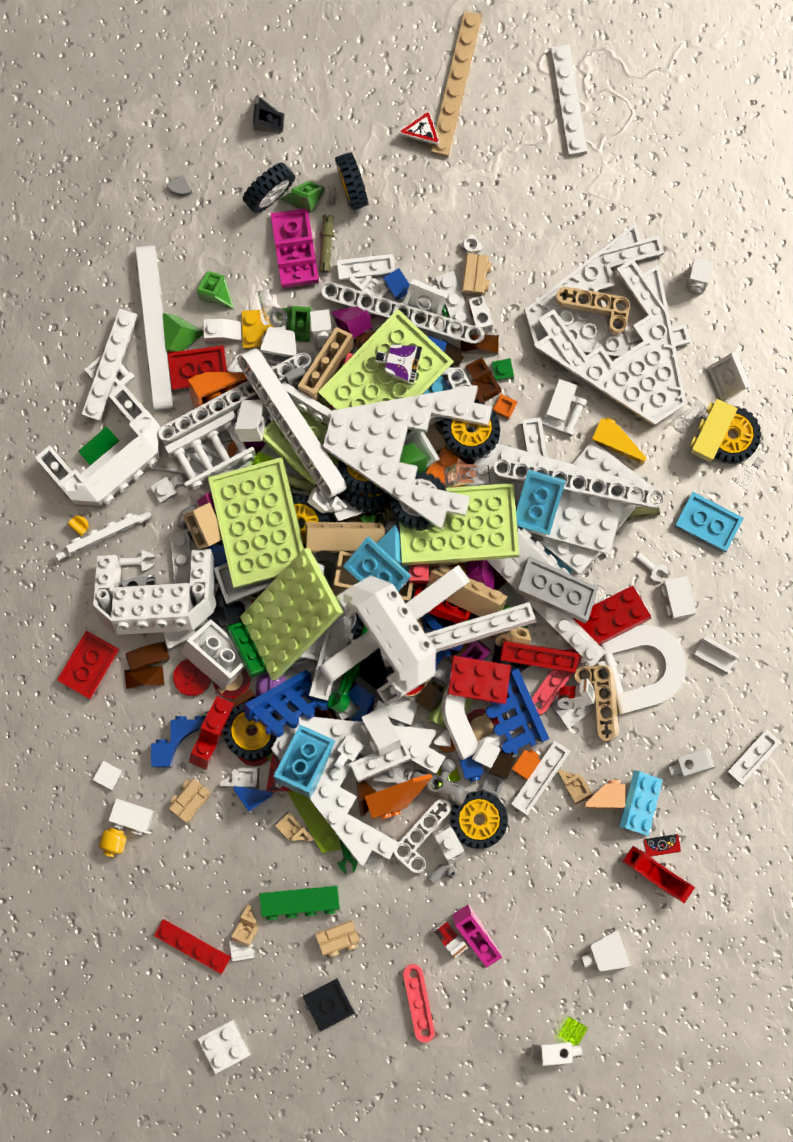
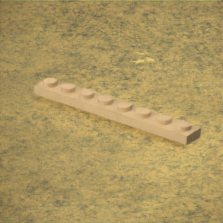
M464 11L436 127L439 144H432V154L449 157L483 15Z

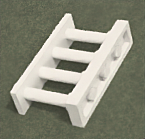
M233 411L165 446L170 458H178L189 478L185 482L188 491L200 488L203 485L202 483L209 480L208 477L219 475L241 462L247 463L256 455L253 446L247 449L244 443L239 441L237 434L234 433V423L237 422V417ZM223 430L230 433L240 452L232 458L229 457L218 437L219 432ZM206 439L212 440L223 460L222 463L215 467L212 466L201 446L202 441ZM189 448L195 449L206 469L205 472L198 476L195 475L184 455L185 450Z

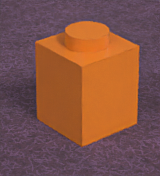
M531 749L529 751L524 750L511 770L527 781L541 761L538 759L539 755Z

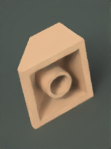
M620 780L607 781V784H604L583 804V809L625 808V784H620Z

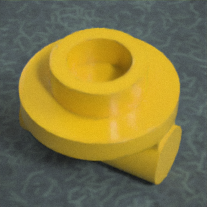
M76 515L67 523L81 537L89 529L88 521L83 516Z

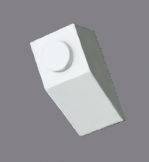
M203 319L206 343L243 341L242 322L228 319Z

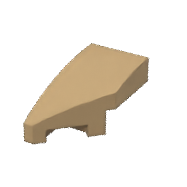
M561 769L558 770L575 805L592 796V792L583 777H580L579 774L568 773Z
M289 811L274 824L287 839L292 841L314 840Z
M247 905L240 917V923L231 936L232 941L249 948L258 932L251 905Z

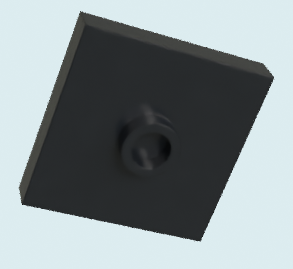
M365 658L361 661L354 681L384 703L377 692V689L382 686H380Z
M338 978L302 996L320 1032L355 1014Z

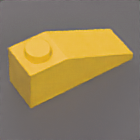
M601 418L592 441L603 448L644 464L646 456L621 427L616 424V421L610 418Z

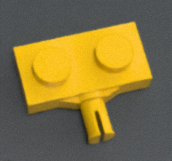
M261 310L242 311L244 349L261 348L264 333L267 332L269 327L275 328V324H263Z

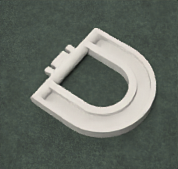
M639 625L600 645L606 653L603 655L604 661L598 662V666L608 665L614 670L616 701L620 715L665 702L679 690L684 681L686 657L683 648L671 633L660 627ZM641 646H649L658 650L665 661V672L662 678L655 684L623 692L612 654ZM602 669L600 671L602 679H606L608 672L606 669Z
M447 685L442 699V716L460 759L464 760L475 754L481 740H476L464 710L466 698L447 695ZM512 687L511 689H512L513 693L515 694V693H516V692H515V689H514V687ZM519 705L521 711H524L522 705ZM514 708L503 713L505 720L516 715ZM522 726L510 731V734L522 729ZM492 733L483 738V740L501 748V744L506 740L505 735L499 736Z

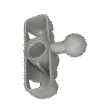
M451 758L443 760L440 766L442 769L440 776L426 773L420 769L415 770L411 776L412 779L431 774L432 779L422 791L456 805L463 804L468 793L465 787L447 780L449 773L453 772L456 766ZM438 783H442L441 787L435 790V786ZM448 794L455 797L454 801L448 798Z

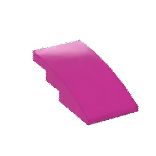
M302 208L271 213L282 289L319 283L308 210Z

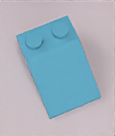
M299 725L274 774L275 782L311 798L321 779L335 740Z

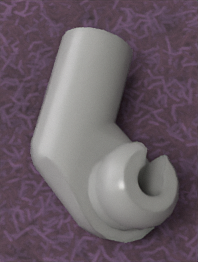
M190 505L182 510L177 527L187 528L182 514L196 508L197 505Z

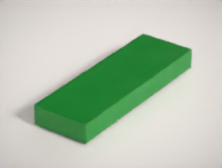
M240 622L227 626L226 630L249 677L267 673L266 665L259 655L246 625Z

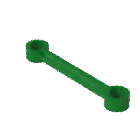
M365 625L360 637L369 631ZM361 662L344 673L338 690L333 692L328 699V707L337 713H343L349 706L350 698L347 695Z

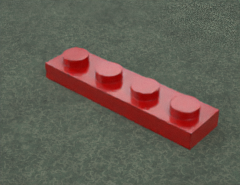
M503 640L499 659L576 673L580 654L578 652Z
M165 919L162 920L154 934L156 938L220 974L224 972L231 959V956Z

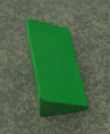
M106 426L78 452L91 466L115 446L119 440Z

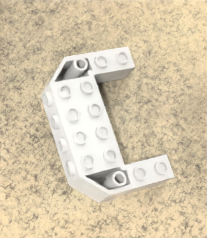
M124 384L109 395V398L130 422L129 426L132 431L81 474L76 469L71 471L50 445L35 457L74 504L108 505L114 500V495L118 492H124L129 487L128 484L133 479L135 481L143 476L145 469L148 467L152 468L158 463L157 459L160 458L161 439L158 432L161 427Z
M211 549L192 550L190 583L120 587L121 565L116 555L97 556L93 606L99 619L117 635L194 630L214 612L216 607V600L213 594L215 575L213 553Z
M369 576L335 597L343 613L333 623L335 624L346 617L348 618L358 613L395 671L387 677L389 682L377 689L386 706L394 703L435 676L436 650L393 584L374 576Z

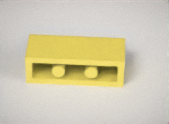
M716 399L715 403L710 402L706 413L709 415L706 420L702 419L698 427L700 434L698 437H693L690 447H692L690 453L711 463L738 408L719 399Z

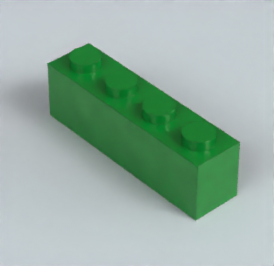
M338 886L259 893L261 917H266V920H276L278 915H285L286 918H296L297 913H305V916H316L317 911H324V914H335L336 909H340Z

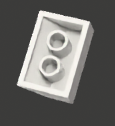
M211 619L186 641L181 651L188 660L223 690L236 680L245 669L230 636Z

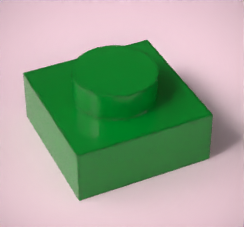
M511 358L492 361L496 381L514 378Z

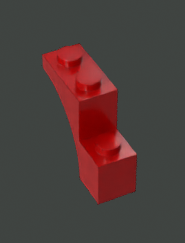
M216 696L200 728L199 738L190 754L189 763L207 770L234 703Z
M635 846L631 847L622 861L634 872L648 879L660 890L684 904L695 889L692 884L680 878Z

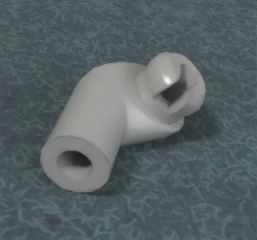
M439 865L428 879L436 884L441 877L454 878L457 875V870L453 865Z

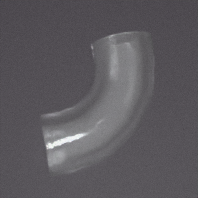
M274 288L256 291L258 305L266 322L274 327L284 326L287 322V314L279 307Z

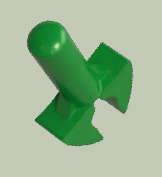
M340 839L343 859L341 862H337V864L347 874L345 865L348 860L352 864L354 873L358 861L351 857L350 851Z

